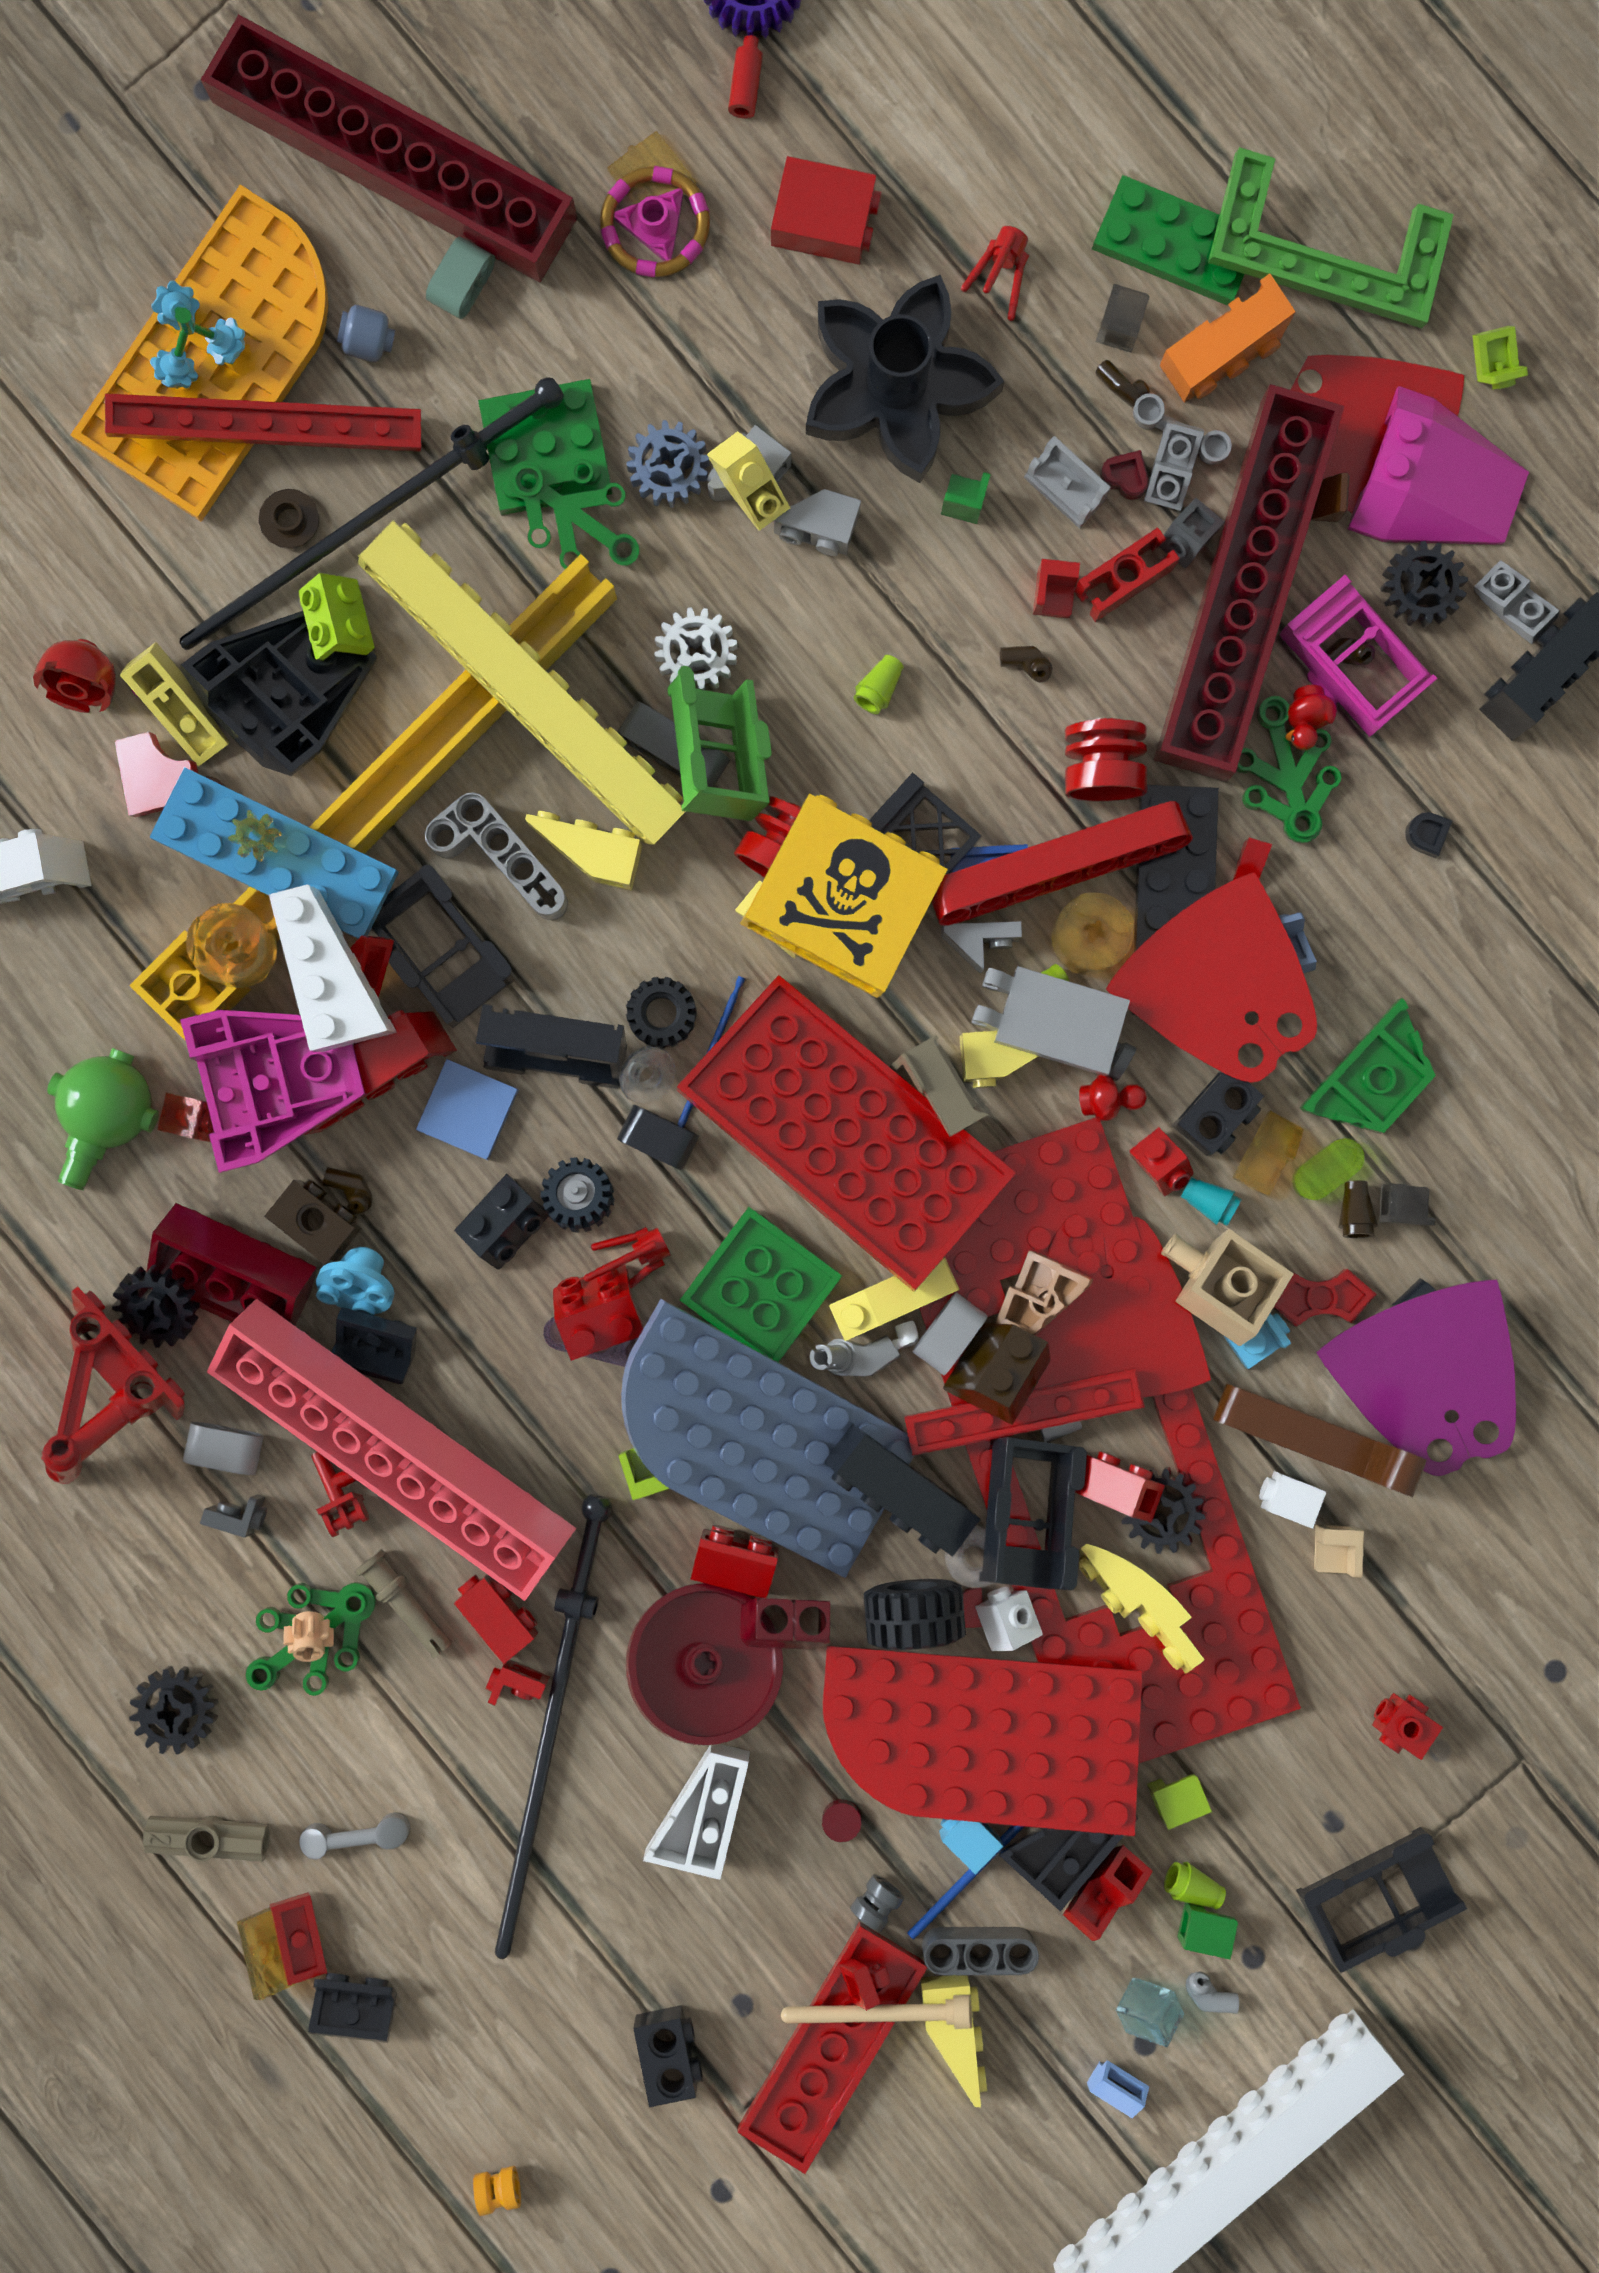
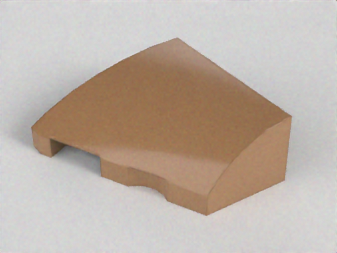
M1029 1251L1015 1287H1009L996 1323L1012 1324L1036 1336L1091 1286L1093 1279L1043 1254Z

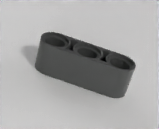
M637 701L618 730V733L629 746L681 778L674 722L649 706ZM701 747V753L705 761L707 786L714 787L729 764L730 759L719 750Z
M937 1927L929 1930L922 1940L925 1965L931 1972L937 1975H1024L1033 1971L1039 1960L1038 1949L1033 1936L1029 1931L1021 1927ZM938 1944H945L951 1948L948 1955L942 1958L934 1957L930 1951ZM977 1944H985L990 1947L987 1955L981 1958L973 1957L970 1955V1951ZM1016 1944H1025L1029 1947L1027 1954L1023 1957L1016 1958L1009 1953Z

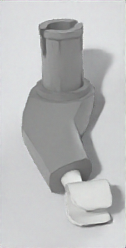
M908 1321L895 1327L898 1339L893 1341L887 1335L866 1345L850 1340L834 1339L828 1345L821 1344L815 1346L817 1350H811L810 1362L814 1368L818 1370L828 1369V1371L838 1376H872L901 1357L897 1350L915 1345L919 1340V1333L915 1322Z

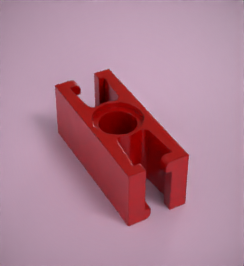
M1158 527L1078 580L1074 592L1081 602L1088 599L1086 595L1088 590L1103 582L1107 584L1109 590L1113 593L1103 602L1098 597L1091 601L1093 607L1089 614L1095 622L1174 570L1180 559L1174 550L1162 558L1160 563L1150 568L1146 566L1145 561L1141 557L1149 549L1154 551L1160 544L1166 541L1165 536ZM1122 568L1131 570L1136 580L1132 582L1123 581L1118 576L1117 570Z

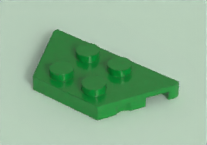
M1403 998L1398 999L1299 1107L1303 1112L1379 1134L1385 1133L1434 1079L1436 1075L1430 1060L1423 1053V1042L1418 1030H1414L1406 1010L1409 1008L1408 1004Z

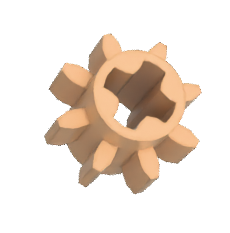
M313 1611L302 1612L292 1619V1626H284L283 1645H288V1653H293L297 1660L305 1662L315 1661L325 1654V1647H332L334 1645V1628H330V1620H324L322 1614Z

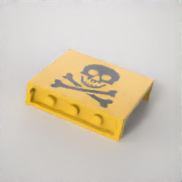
M809 793L740 924L878 998L886 991L948 869L939 865V859L925 851L917 853L905 846L906 841L898 835L890 832L883 834L872 828V823L865 817L855 813L848 815L837 809V804L832 799L823 795L815 797Z

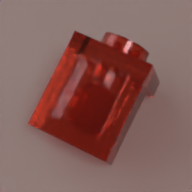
M166 1092L157 1130L211 1142L209 1134L215 1132L207 1102Z

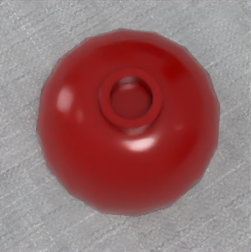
M85 639L65 640L54 643L43 653L36 666L33 681L37 689L39 684H41L47 690L46 698L66 709L89 713V706H101L99 711L101 712L111 705L115 692L116 673L110 659L93 642Z

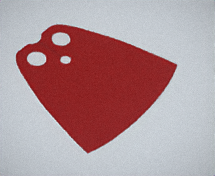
M1310 355L1306 357L1290 390L1344 406L1323 479L1340 473H1348L1350 477L1347 511L1353 514L1359 494L1368 484L1388 427L1384 423L1397 387L1401 386L1434 398L1458 416L1464 386L1463 374L1377 357L1347 355ZM1305 370H1315L1322 377V386L1315 393H1306L1299 387V376Z
M1255 872L1215 889L1168 921L1127 959L1106 987L1110 994L1130 1000L1128 1009L1170 1042L1220 1072L1244 1082L1253 1083L1264 1079L1275 1070L1280 1056L1289 1051L1297 1052L1315 1038L1317 1033L1315 1008L1298 956L1268 894ZM1250 1011L1256 1012L1259 1016V1021L1254 1025H1249L1245 1021V1015ZM1285 1013L1296 1014L1302 1021L1301 1032L1294 1037H1285L1277 1029V1021ZM1247 1043L1257 1044L1263 1051L1262 1062L1253 1068L1245 1067L1238 1059L1239 1049Z
M1134 1217L1142 1244L1137 1251L1136 1257L1130 1262H1121L1114 1256L1113 1248L1117 1236L1090 1228L1087 1229L1085 1234L1089 1235L1092 1239L1093 1249L1091 1252H1094L1100 1258V1268L1094 1274H1084L1093 1279L1091 1286L1036 1335L1048 1342L1051 1361L1034 1389L1136 1368L1143 1398L1178 1392L1211 1380L1192 1314L1175 1302L1183 1289L1168 1257L1161 1254L1163 1247L1143 1219ZM1063 1223L1054 1236L1047 1257L1081 1272L1077 1267L1078 1257L1069 1250L1068 1243L1071 1237L1065 1232ZM1106 1264L1110 1265L1114 1270L1113 1276L1108 1279L1102 1277L1100 1273L1102 1266ZM1142 1276L1149 1282L1150 1290L1146 1297L1140 1299L1128 1294L1126 1286L1130 1278Z

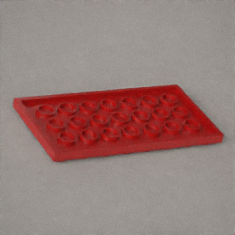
M780 975L771 982L677 1086V1091L913 1292L920 1287L1016 1174L1015 1171L964 1129L949 1137L933 1107L924 1095Z

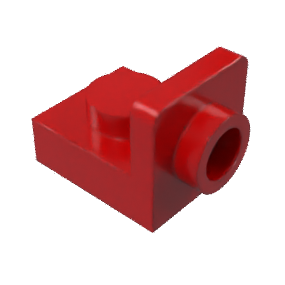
M508 1660L501 1669L494 1667L486 1686V1690L492 1692L488 1703L496 1705L505 1685L510 1687V1692L519 1698L532 1700L535 1697L540 1700L550 1676Z

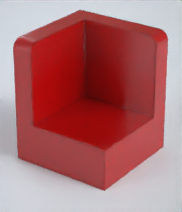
M1042 558L1037 572L1033 615L1070 618L1074 589L1079 578L1080 563Z

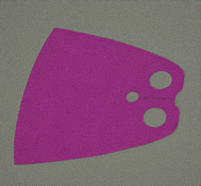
M1497 1279L1455 1285L1402 1302L1352 1326L1316 1352L1325 1367L1360 1412L1394 1447L1427 1459L1423 1471L1433 1476L1449 1474L1459 1470L1463 1462L1470 1457L1490 1458L1505 1452L1512 1444L1516 1425L1515 1370L1506 1314ZM1454 1410L1458 1413L1459 1418L1455 1423H1449L1445 1420L1444 1415L1447 1411ZM1481 1421H1491L1497 1425L1499 1436L1496 1441L1490 1444H1482L1474 1438L1473 1431L1475 1426ZM1435 1439L1447 1440L1453 1449L1450 1458L1443 1462L1432 1460L1427 1453L1430 1442Z

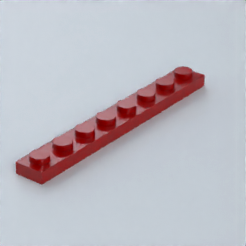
M105 393V434L107 437L421 452V409Z

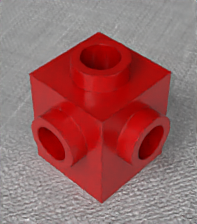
M1395 1693L1389 1699L1385 1698L1375 1710V1721L1372 1724L1382 1733L1379 1741L1398 1754L1404 1748L1420 1760L1423 1759L1443 1729L1441 1725L1425 1715L1429 1707L1410 1694L1405 1700Z

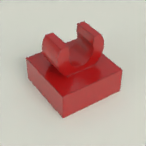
M853 1958L839 1965L852 2003L866 2011L880 2004L876 1989L891 1983L885 1966L880 1968L877 1962L867 1966Z

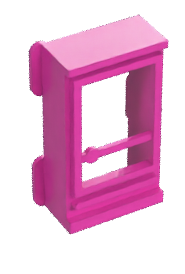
M1344 575L1290 621L1279 635L1310 669L1307 674L1310 684L1323 687L1325 695L1329 696L1335 704L1339 702L1366 734L1371 737L1431 685L1437 677L1428 672L1350 584L1352 581ZM1349 619H1356L1365 629L1364 635L1332 661L1319 645ZM1367 639H1374L1395 663L1397 669L1409 681L1406 686L1377 711L1337 666Z

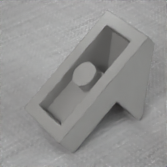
M1021 921L962 923L942 926L941 937L975 970L982 973L984 970L983 943H989V949L1012 948V942H1018L1022 937Z

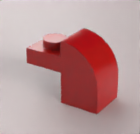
M1124 1845L1115 1847L1077 1891L1064 1911L1063 1916L1091 1941L1099 1940L1119 1907L1135 1902L1153 1871Z

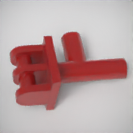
M318 1452L312 1454V1460L330 1499V1503L316 1509L318 1515L322 1516L329 1534L334 1538L339 1535V1530L345 1527L347 1530L354 1528L355 1522L359 1520L366 1522L369 1520L368 1512L363 1503V1495L354 1492L345 1495L342 1489L357 1480L345 1471L336 1474L331 1461ZM354 1506L355 1510L349 1512L348 1508ZM339 1513L340 1517L334 1520L333 1516Z

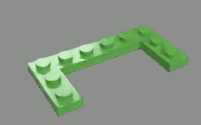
M1239 147L1234 155L1208 263L1259 279H1263L1268 274H1271L1279 285L1418 328H1423L1428 323L1454 214L1419 203L1412 210L1397 274L1259 232L1258 228L1276 158Z

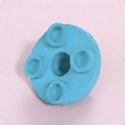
M367 1247L353 1248L342 1257L341 1261L324 1265L316 1279V1286L318 1288L316 1297L319 1301L329 1305H336L340 1308L362 1310L373 1316L390 1308L395 1292L391 1283L381 1275L384 1266L382 1256L375 1250Z

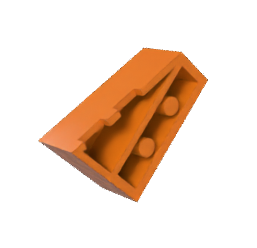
M1271 274L1260 280L1261 286L1256 294L1243 303L1237 297L1228 304L1231 309L1230 311L1211 323L1206 320L1165 351L1160 367L1184 403L1194 396L1198 399L1204 398L1217 387L1216 382L1226 376L1229 379L1237 377L1249 367L1248 362L1258 356L1261 359H1265L1280 348V340L1296 311Z

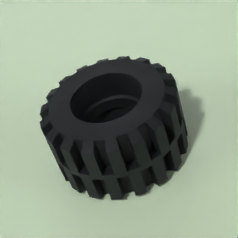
M943 1579L903 1580L880 1584L864 1592L867 1642L873 1646L890 1650L926 1649L952 1644L966 1635L962 1585Z

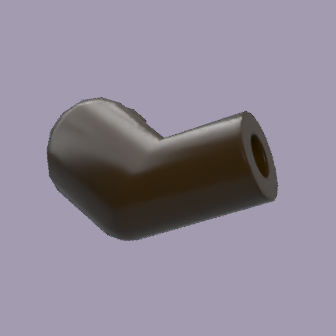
M1110 360L1103 361L1096 369L1098 378L1110 391L1129 406H1134L1140 396L1150 393V389L1145 381L1138 379L1132 384Z

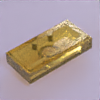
M270 1907L237 1921L254 2000L261 2001L293 1986H288L286 1982Z

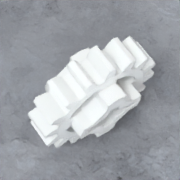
M692 607L687 609V617L683 619L675 612L673 614L675 623L673 626L664 622L661 625L662 631L666 636H657L655 638L656 645L662 648V650L654 652L655 659L659 662H665L659 667L661 675L671 673V684L678 676V670L681 666H688L693 671L706 670L707 672L694 674L695 685H698V689L705 690V684L711 683L716 689L719 688L718 677L721 675L729 679L731 676V672L726 665H736L737 656L729 653L738 649L737 640H727L733 634L732 627L725 626L721 628L722 616L718 614L711 620L706 608H703L700 616H695ZM694 627H699V628H700L699 630L686 631V629H689V628H694ZM716 637L722 646L721 657L717 656V653L711 649ZM672 644L681 652L676 664L671 658ZM700 645L703 647L702 655L696 652L693 656H690L689 647L697 649Z

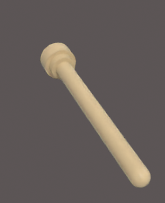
M969 1994L953 1995V1999H946L945 2004L877 2005L867 2011L857 2005L790 2006L782 2010L781 2019L788 2024L946 2021L947 2025H954L955 2029H971L972 2005Z

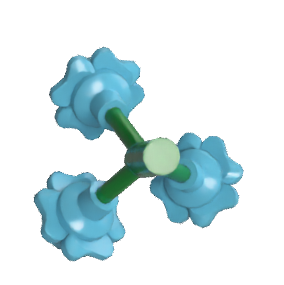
M173 280L168 283L167 288L164 286L157 287L156 299L151 304V308L154 312L159 313L157 320L160 324H170L176 330H180L176 348L171 349V352L159 350L157 357L151 358L150 364L154 368V377L160 380L166 387L177 389L181 387L190 388L192 382L198 379V374L194 370V361L186 358L184 351L188 335L195 332L204 336L206 341L209 342L206 349L207 353L213 356L216 364L223 365L225 362L233 364L235 359L245 349V341L243 339L245 331L238 327L236 320L233 318H228L227 321L218 319L215 328L210 327L207 329L196 324L195 313L200 307V303L197 299L192 298L194 295L193 289L180 286Z

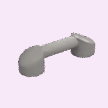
M1144 394L1135 402L1133 417L1140 428L1145 430L1158 428L1164 431L1167 419L1176 421L1164 414V403L1155 394ZM1219 430L1211 431L1205 436L1203 435L1198 450L1201 461L1210 465L1223 462L1230 454L1232 448L1231 439L1226 433Z
M400 1813L387 1814L375 1828L332 1833L324 1824L314 1823L302 1832L299 1845L304 1855L314 1860L322 1858L328 1850L369 1844H378L386 1850L395 1849L402 1845L409 1836L410 1823Z

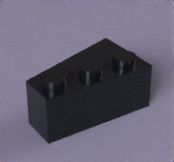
M1038 1828L1001 1850L999 1856L1061 1912L1124 1835Z

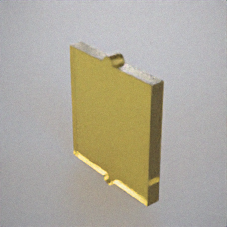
M657 130L636 146L630 145L627 153L607 167V171L616 182L636 169L660 166L679 171L697 185L696 180ZM651 181L635 186L628 192L627 196L633 204H637L646 197L659 196L678 188L674 185Z

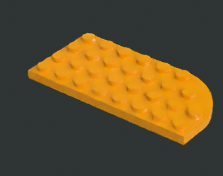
M239 185L175 281L180 286L191 287L194 292L192 298L197 299L200 303V307L195 313L196 324L208 329L210 327L215 328L218 319L225 321L228 318L235 319L238 327L245 331V337L243 338L245 349L235 359L233 364L225 362L223 365H218L215 363L213 356L207 353L206 349L209 342L206 341L204 336L194 332L188 335L184 351L186 358L194 361V370L198 374V379L192 382L190 388L181 387L177 389L166 387L160 380L154 377V368L150 364V360L153 357H157L159 350L171 352V349L176 348L180 330H176L170 324H160L157 320L159 313L153 312L71 433L75 441L200 522L203 521L254 444L107 437L105 434V393L283 402L318 350L327 323L328 291L324 271L315 249L306 234L291 217L242 185Z

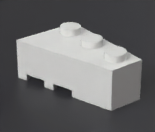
M41 829L18 832V838L12 840L0 838V904L20 900V895L38 890L42 891V895L56 893L55 885L59 884L75 885L78 888L92 886L83 841L45 835Z
M722 1744L710 1745L647 1845L643 1861L721 1879L747 1772L750 1751Z

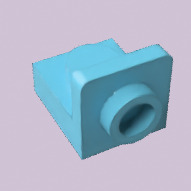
M1270 1313L1257 1335L1241 1346H1238L1224 1336L1246 1369H1250L1280 1347L1286 1348L1291 1344L1286 1336L1290 1330L1277 1313L1274 1315Z

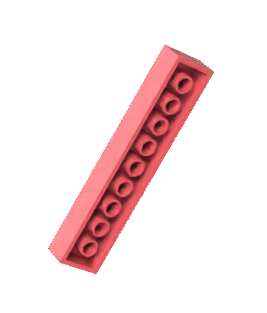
M257 1298L230 1323L207 1373L525 1601L577 1528Z

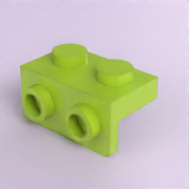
M319 573L299 590L300 604L303 608L315 659L325 660L335 651L367 655L375 649L357 579Z

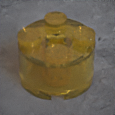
M1083 893L1071 900L1054 921L1051 939L1056 956L1063 966L1080 975H1094L1108 971L1119 963L1130 950L1134 938V919L1126 907L1116 898L1104 893ZM1091 926L1097 929V935L1100 937L1096 938L1093 942L1087 940L1089 933L1085 931L1089 930Z
M221 903L210 907L209 910L205 911L200 917L197 916L191 923L186 937V949L190 960L203 976L226 987L244 988L265 980L276 960L277 941L272 927L259 915L238 904ZM235 941L238 942L237 949H233L232 952L226 950L227 944H233Z

